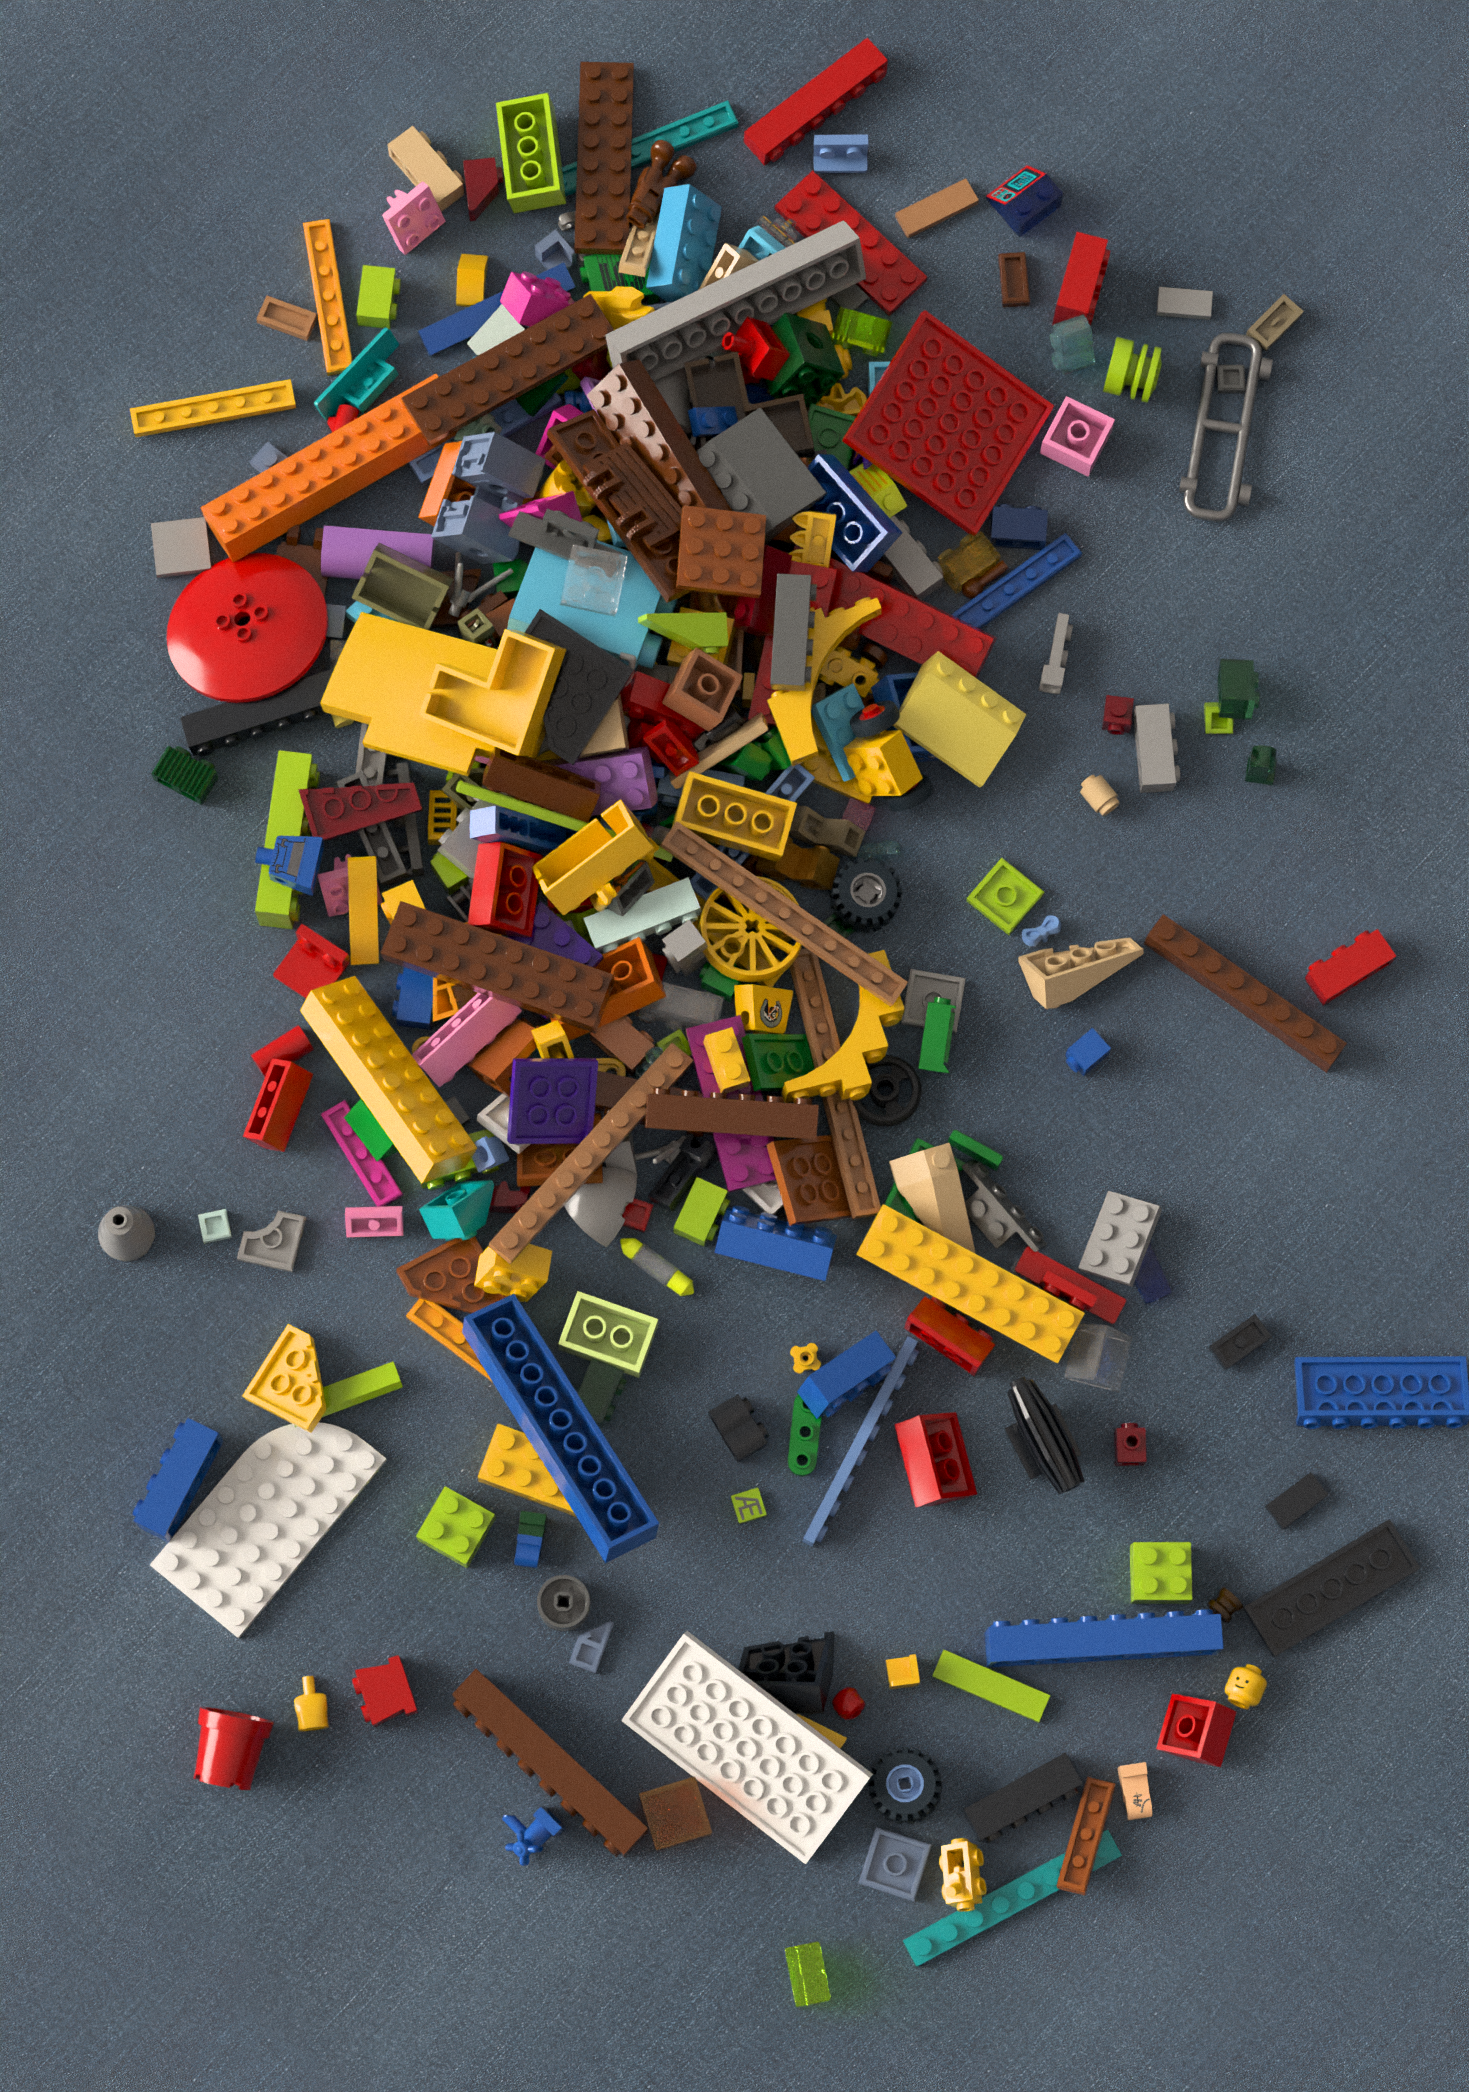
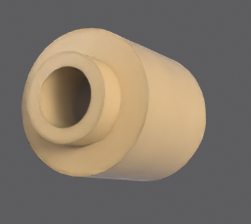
M1093 774L1081 783L1083 788L1080 793L1096 813L1100 812L1102 816H1106L1120 804L1117 799L1118 795L1102 775L1095 777Z

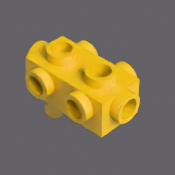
M837 646L822 668L819 679L832 686L835 682L844 687L854 683L858 694L864 698L868 692L872 694L871 687L880 681L877 678L878 672L874 669L876 665L864 657L858 660L851 656L852 651ZM859 675L865 677L862 684L855 682L856 677Z
M966 1838L953 1839L951 1844L941 1846L942 1855L939 1858V1864L944 1875L942 1895L946 1904L957 1908V1911L975 1910L974 1904L982 1903V1895H985L987 1890L985 1880L980 1877L979 1866H982L984 1863L983 1853L981 1849L977 1848V1845L969 1842Z

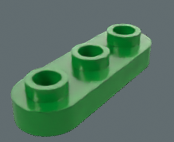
M798 1394L794 1400L788 1467L793 1474L803 1477L811 1474L816 1467L821 1417L816 1419L810 1409L804 1408V1401ZM808 1428L811 1434L808 1437H802L800 1430ZM805 1456L808 1462L806 1465L801 1466L797 1463V1458Z

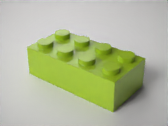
M544 93L497 102L496 109L507 200L513 212L519 213L566 204L555 107L549 94Z

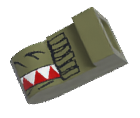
M478 608L457 621L462 638L465 641L490 648L497 646L492 635L495 632L494 626ZM476 619L475 623L468 628L467 625Z

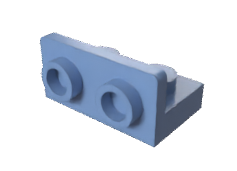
M868 134L814 135V172L866 173Z

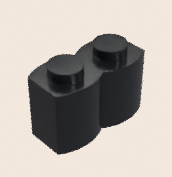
M738 1394L708 1412L737 1463L767 1446L766 1438L769 1437L764 1425L761 1422L756 1424L751 1414L754 1413V1409L746 1397L741 1399Z

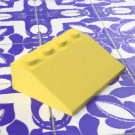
M938 651L922 664L899 709L900 718L892 726L901 730L903 734L980 788L984 785L1015 738L1026 714Z

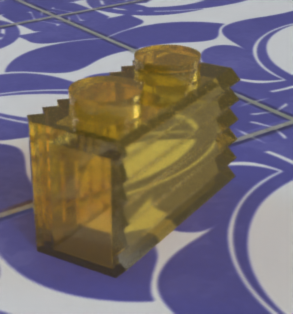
M980 531L975 536L972 534L966 535L960 541V546L952 551L951 548L945 550L939 555L937 563L944 573L942 575L944 580L955 594H958L962 591L963 583L972 577L974 579L980 577L998 564L1001 556L983 532Z

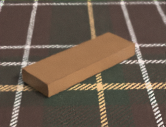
M965 178L896 212L895 217L906 237L910 238L977 205L979 200Z

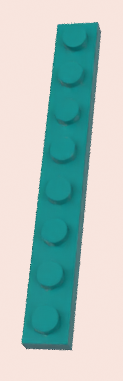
M1108 1830L1103 1832L1093 1871L1122 1856ZM1066 1852L982 1897V1903L974 1904L975 1910L968 1912L956 1911L904 1939L903 1943L915 1966L917 1967L1060 1890L1057 1889V1882Z

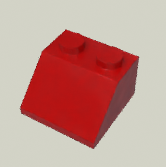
M1172 1693L1156 1749L1197 1763L1221 1767L1236 1711L1214 1701Z

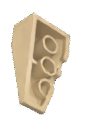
M1131 938L1096 942L1092 948H1079V945H1070L1069 951L1053 953V948L1042 949L1020 956L1018 959L1033 998L1044 1008L1053 1009L1073 1001L1143 955L1144 952L1143 948Z
M950 1143L889 1161L898 1191L906 1198L913 1208L914 1214L922 1221L924 1226L975 1253L959 1173Z

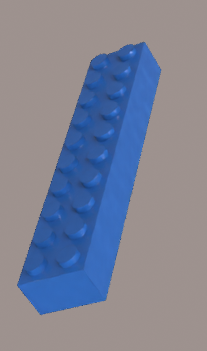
M515 1294L465 1316L462 1334L605 1563L655 1539L659 1527L658 1520Z

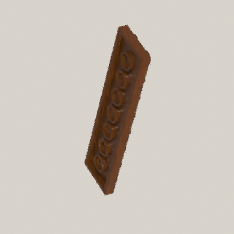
M580 62L575 254L622 255L629 236L630 222L626 219V216L629 212L631 187L634 63Z
M589 294L401 398L402 403L430 446L608 348L605 335L614 331L593 296Z
M593 409L549 428L547 432L548 438L664 600L668 603L693 592V590L676 589L680 535L658 547L654 546L650 549L642 541L647 533L639 538L630 540L627 537V533L638 522L635 521L620 528L616 520L621 514L609 501V497L614 493L600 500H597L593 495L596 488L605 482L602 480L590 487L583 483V479L588 475L583 469V465L620 446L596 411Z

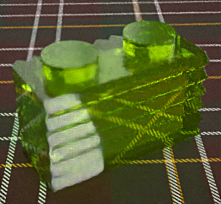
M840 307L832 339L837 340L836 344H840L844 348L852 350L853 345L863 347L862 353L878 357L879 352L885 353L894 322Z

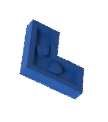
M735 406L695 407L688 410L693 437H715L738 422Z

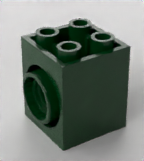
M785 312L771 328L790 356L774 380L765 379L772 397L780 399L803 394L805 406L810 408L811 404L816 405L845 372L827 326Z

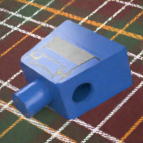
M277 836L274 849L258 847L255 863L270 866V880L313 896L325 844L322 837Z

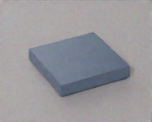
M876 1827L858 1884L914 1902L932 1845Z

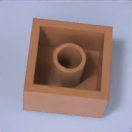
M696 647L683 658L662 703L709 732L723 720L743 676Z

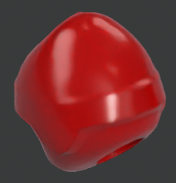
M851 1687L840 1690L832 1699L834 1710L845 1720H852L859 1716L866 1705L857 1690Z

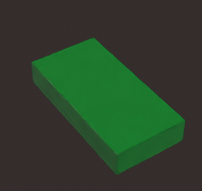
M953 1130L949 1137L948 1143H950V1146L995 1171L998 1170L1003 1160L1002 1155L958 1130Z

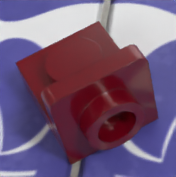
M1106 695L1102 729L1108 730V733L1113 735H1123L1124 732L1129 733L1132 724L1134 699Z

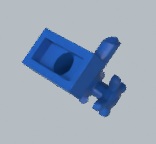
M540 1807L533 1814L536 1819L528 1828L515 1815H503L502 1820L517 1834L518 1839L515 1844L508 1843L505 1849L507 1851H514L520 1857L519 1862L521 1866L529 1864V1855L531 1853L542 1852V1845L552 1835L559 1836L567 1828L547 1807Z

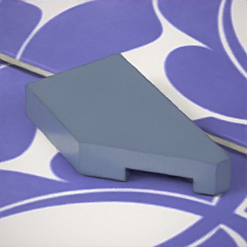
M609 1621L598 1628L578 1636L569 1664L596 1674L614 1622Z

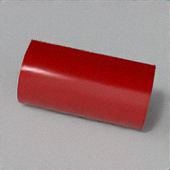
M297 1025L253 1053L251 1057L265 1077L272 1058L294 1063L314 1049L303 1030Z

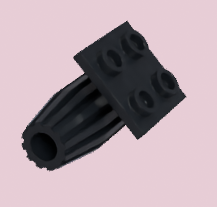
M1024 1376L1009 1384L1011 1389L1007 1391L1016 1423L1005 1428V1431L1030 1480L1044 1474L1059 1495L1083 1484L1085 1480L1077 1458L1082 1454L1057 1405H1051L1033 1379L1026 1380Z

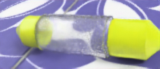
M621 1238L620 1244L623 1254L631 1259L632 1263L680 1296L692 1295L694 1293L693 1280L679 1271L678 1267L636 1238Z

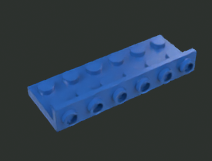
M1466 1356L1295 1358L1297 1426H1304L1306 1429H1317L1321 1426H1332L1335 1429H1345L1349 1426H1361L1364 1429L1389 1426L1393 1429H1400L1407 1425H1418L1419 1428L1428 1429L1435 1425H1446L1448 1428L1454 1429L1467 1425L1469 1421V1385Z

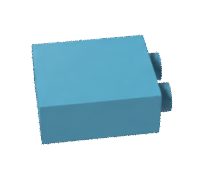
M597 540V543L622 553L612 578L535 547L511 610L507 629L525 633L535 615L541 609L626 665L629 664V661L619 659L621 652L636 656L635 672L638 665L653 669L663 637L651 634V629L638 623V617L651 613H673L678 598L667 603L632 553Z

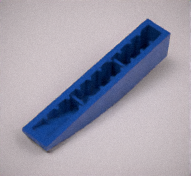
M499 806L470 811V839L484 843L501 841L543 855L542 857L548 855L578 832Z

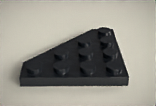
M539 609L525 633L566 649L543 716L549 750L575 765L635 670Z

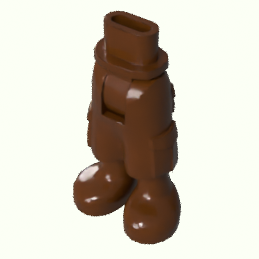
M657 140L652 145L650 152L652 165L643 169L638 178L637 188L631 203L628 206L629 212L626 219L640 229H644L646 224L651 223L660 212L664 188L678 186L676 184L677 181L692 177L697 169L696 163L691 157L681 155L672 162L666 177H663L662 171L669 164L675 152L674 147L665 140Z

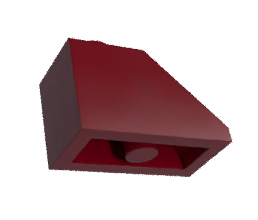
M495 157L463 161L470 221H476L499 194L498 183H503L502 167H496Z

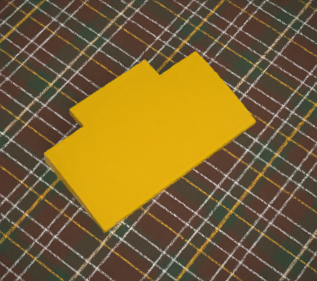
M361 612L342 650L320 704L326 713L368 724L369 727L362 742L366 748L469 776L476 755L490 758L495 746L419 717V713L427 692L441 694L443 692V689H432L429 687L436 663L451 664L488 679L498 649ZM543 719L529 756L535 759L538 756L546 734Z

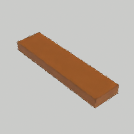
M1087 1777L1058 1878L1057 1889L1086 1896L1116 1788L1114 1783Z

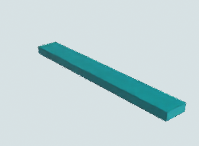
M727 100L633 138L631 170L652 162L650 155L651 147L657 140L669 142L674 147V151L677 152L739 127V122L729 101ZM577 161L562 167L565 196L576 193Z

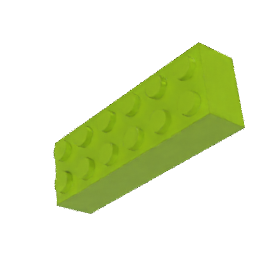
M278 751L264 848L274 849L277 836L311 837L312 833L298 789H313L319 786L320 772H317L318 764L314 763L312 754ZM262 864L255 907L259 925L293 929L294 921H299L301 905H298V894L302 895L303 892L270 880V866Z

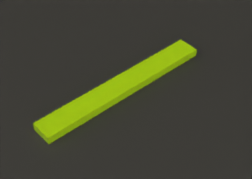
M459 781L456 791L575 831H579L589 824V822L586 823L562 813L523 802L468 782ZM605 828L613 838L617 835L613 830ZM662 847L654 853V857L670 862L673 857L672 854Z

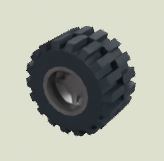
M863 857L857 858L855 863L852 861L846 863L845 868H841L835 877L829 896L831 898L830 907L835 909L834 915L836 919L840 917L843 919L841 925L845 928L850 924L855 932H857L858 928H862L863 933H869L871 928L876 932L881 929L882 925H888L895 916L901 903L902 887H899L901 881L899 876H893L895 870L892 867L889 869L884 867L886 862L882 860L877 864L874 863L875 858L869 857L867 862H864Z

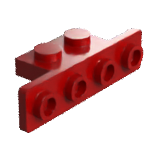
M1030 1247L1025 1248L1014 1269L1016 1273L1044 1287L1043 1291L1056 1298L1060 1296L1068 1300V1304L1080 1311L1086 1310L1110 1324L1116 1322L1126 1303L1125 1298L1038 1251L1034 1252Z

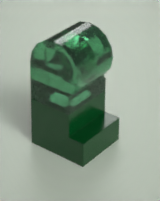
M1257 745L1252 748L1248 757L1245 781L1273 785L1277 761V750L1275 748L1264 745Z

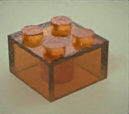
M695 1776L639 1793L656 1852L712 1835Z

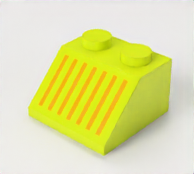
M863 463L849 471L889 518L907 507L893 480L874 464L868 469H864Z

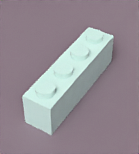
M688 877L642 895L624 916L606 909L585 917L584 921L595 949L600 954H605L637 937L645 941L646 936L656 933V935L667 933L672 930L671 926L681 922L684 924L690 920L693 923L698 920V916L702 911Z

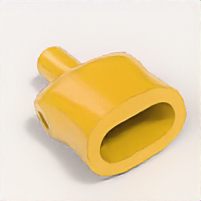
M314 1676L302 1677L304 1694L294 1699L298 1718V1730L304 1732L329 1728L326 1695L315 1692Z

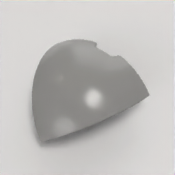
M603 1167V1183L583 1184L564 1206L572 1219L585 1233L601 1245L607 1247L625 1222L622 1214L625 1211V1207L634 1200L637 1174L624 1169Z

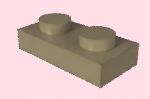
M1283 294L1247 330L1246 334L1255 338L1261 348L1267 351L1303 315L1304 311Z

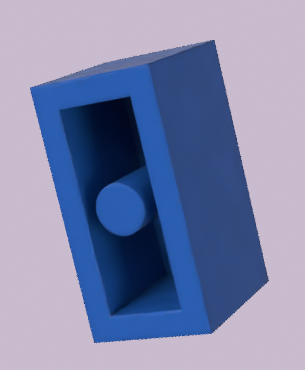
M404 967L403 974L398 973L396 990H400L399 1000H394L392 1017H396L398 1026L431 1030L433 1020V977Z

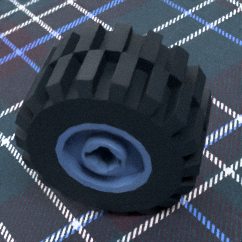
M902 1747L901 1750H896L895 1748L890 1750V1753L887 1755L883 1754L880 1756V1760L874 1763L871 1773L873 1775L869 1779L868 1786L870 1798L876 1810L882 1813L884 1818L889 1821L894 1820L898 1824H902V1822L914 1824V1821H922L929 1813L932 1814L941 1798L942 1782L938 1767L931 1761V1758L927 1754H922L918 1749L909 1750L908 1747Z

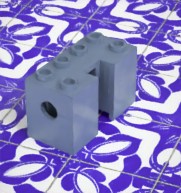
M496 432L464 436L452 475L473 485L476 489L470 500L451 502L443 499L431 538L481 564L514 561V557L519 551L520 541L508 536L511 527L502 522L498 514L522 505L525 498L534 497L538 482L543 476V467L546 459Z

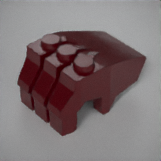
M502 1181L500 1185L494 1186L489 1212L517 1213L528 1201L531 1186H520V1191H510L507 1182Z

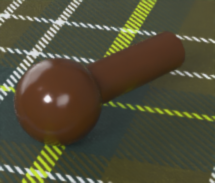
M1002 560L980 577L966 579L962 584L963 595L968 599L975 598L983 592L984 586L1009 569Z

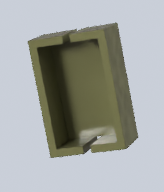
M379 542L367 563L364 573L352 595V599L401 623L430 630L454 579Z

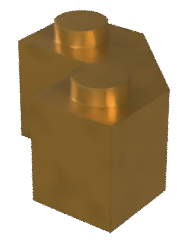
M788 837L783 856L779 862L759 857L755 869L775 880L785 882V878H788L792 881L801 882V887L807 889L831 890L840 859L831 854V850L827 847L815 845L814 848H801L792 843L793 839Z

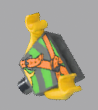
M650 837L649 840L654 848L644 858L635 861L626 868L623 874L614 877L599 888L595 894L589 896L597 911L602 912L607 908L620 916H624L655 883L648 863L660 847Z

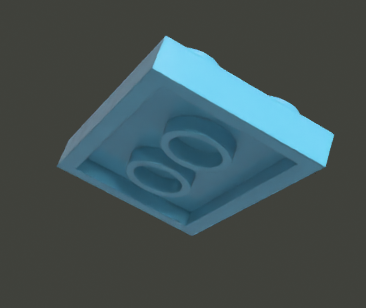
M854 683L812 704L811 713L844 782L856 777L848 764L843 750L846 745L856 738L850 727V719L858 711L865 708Z

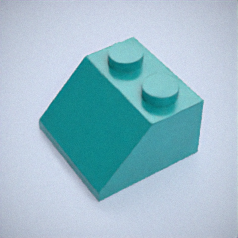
M493 1181L458 1182L421 1207L419 1211L432 1239L445 1238L446 1241L455 1238L467 1240L477 1234L476 1230L486 1224L494 1189Z

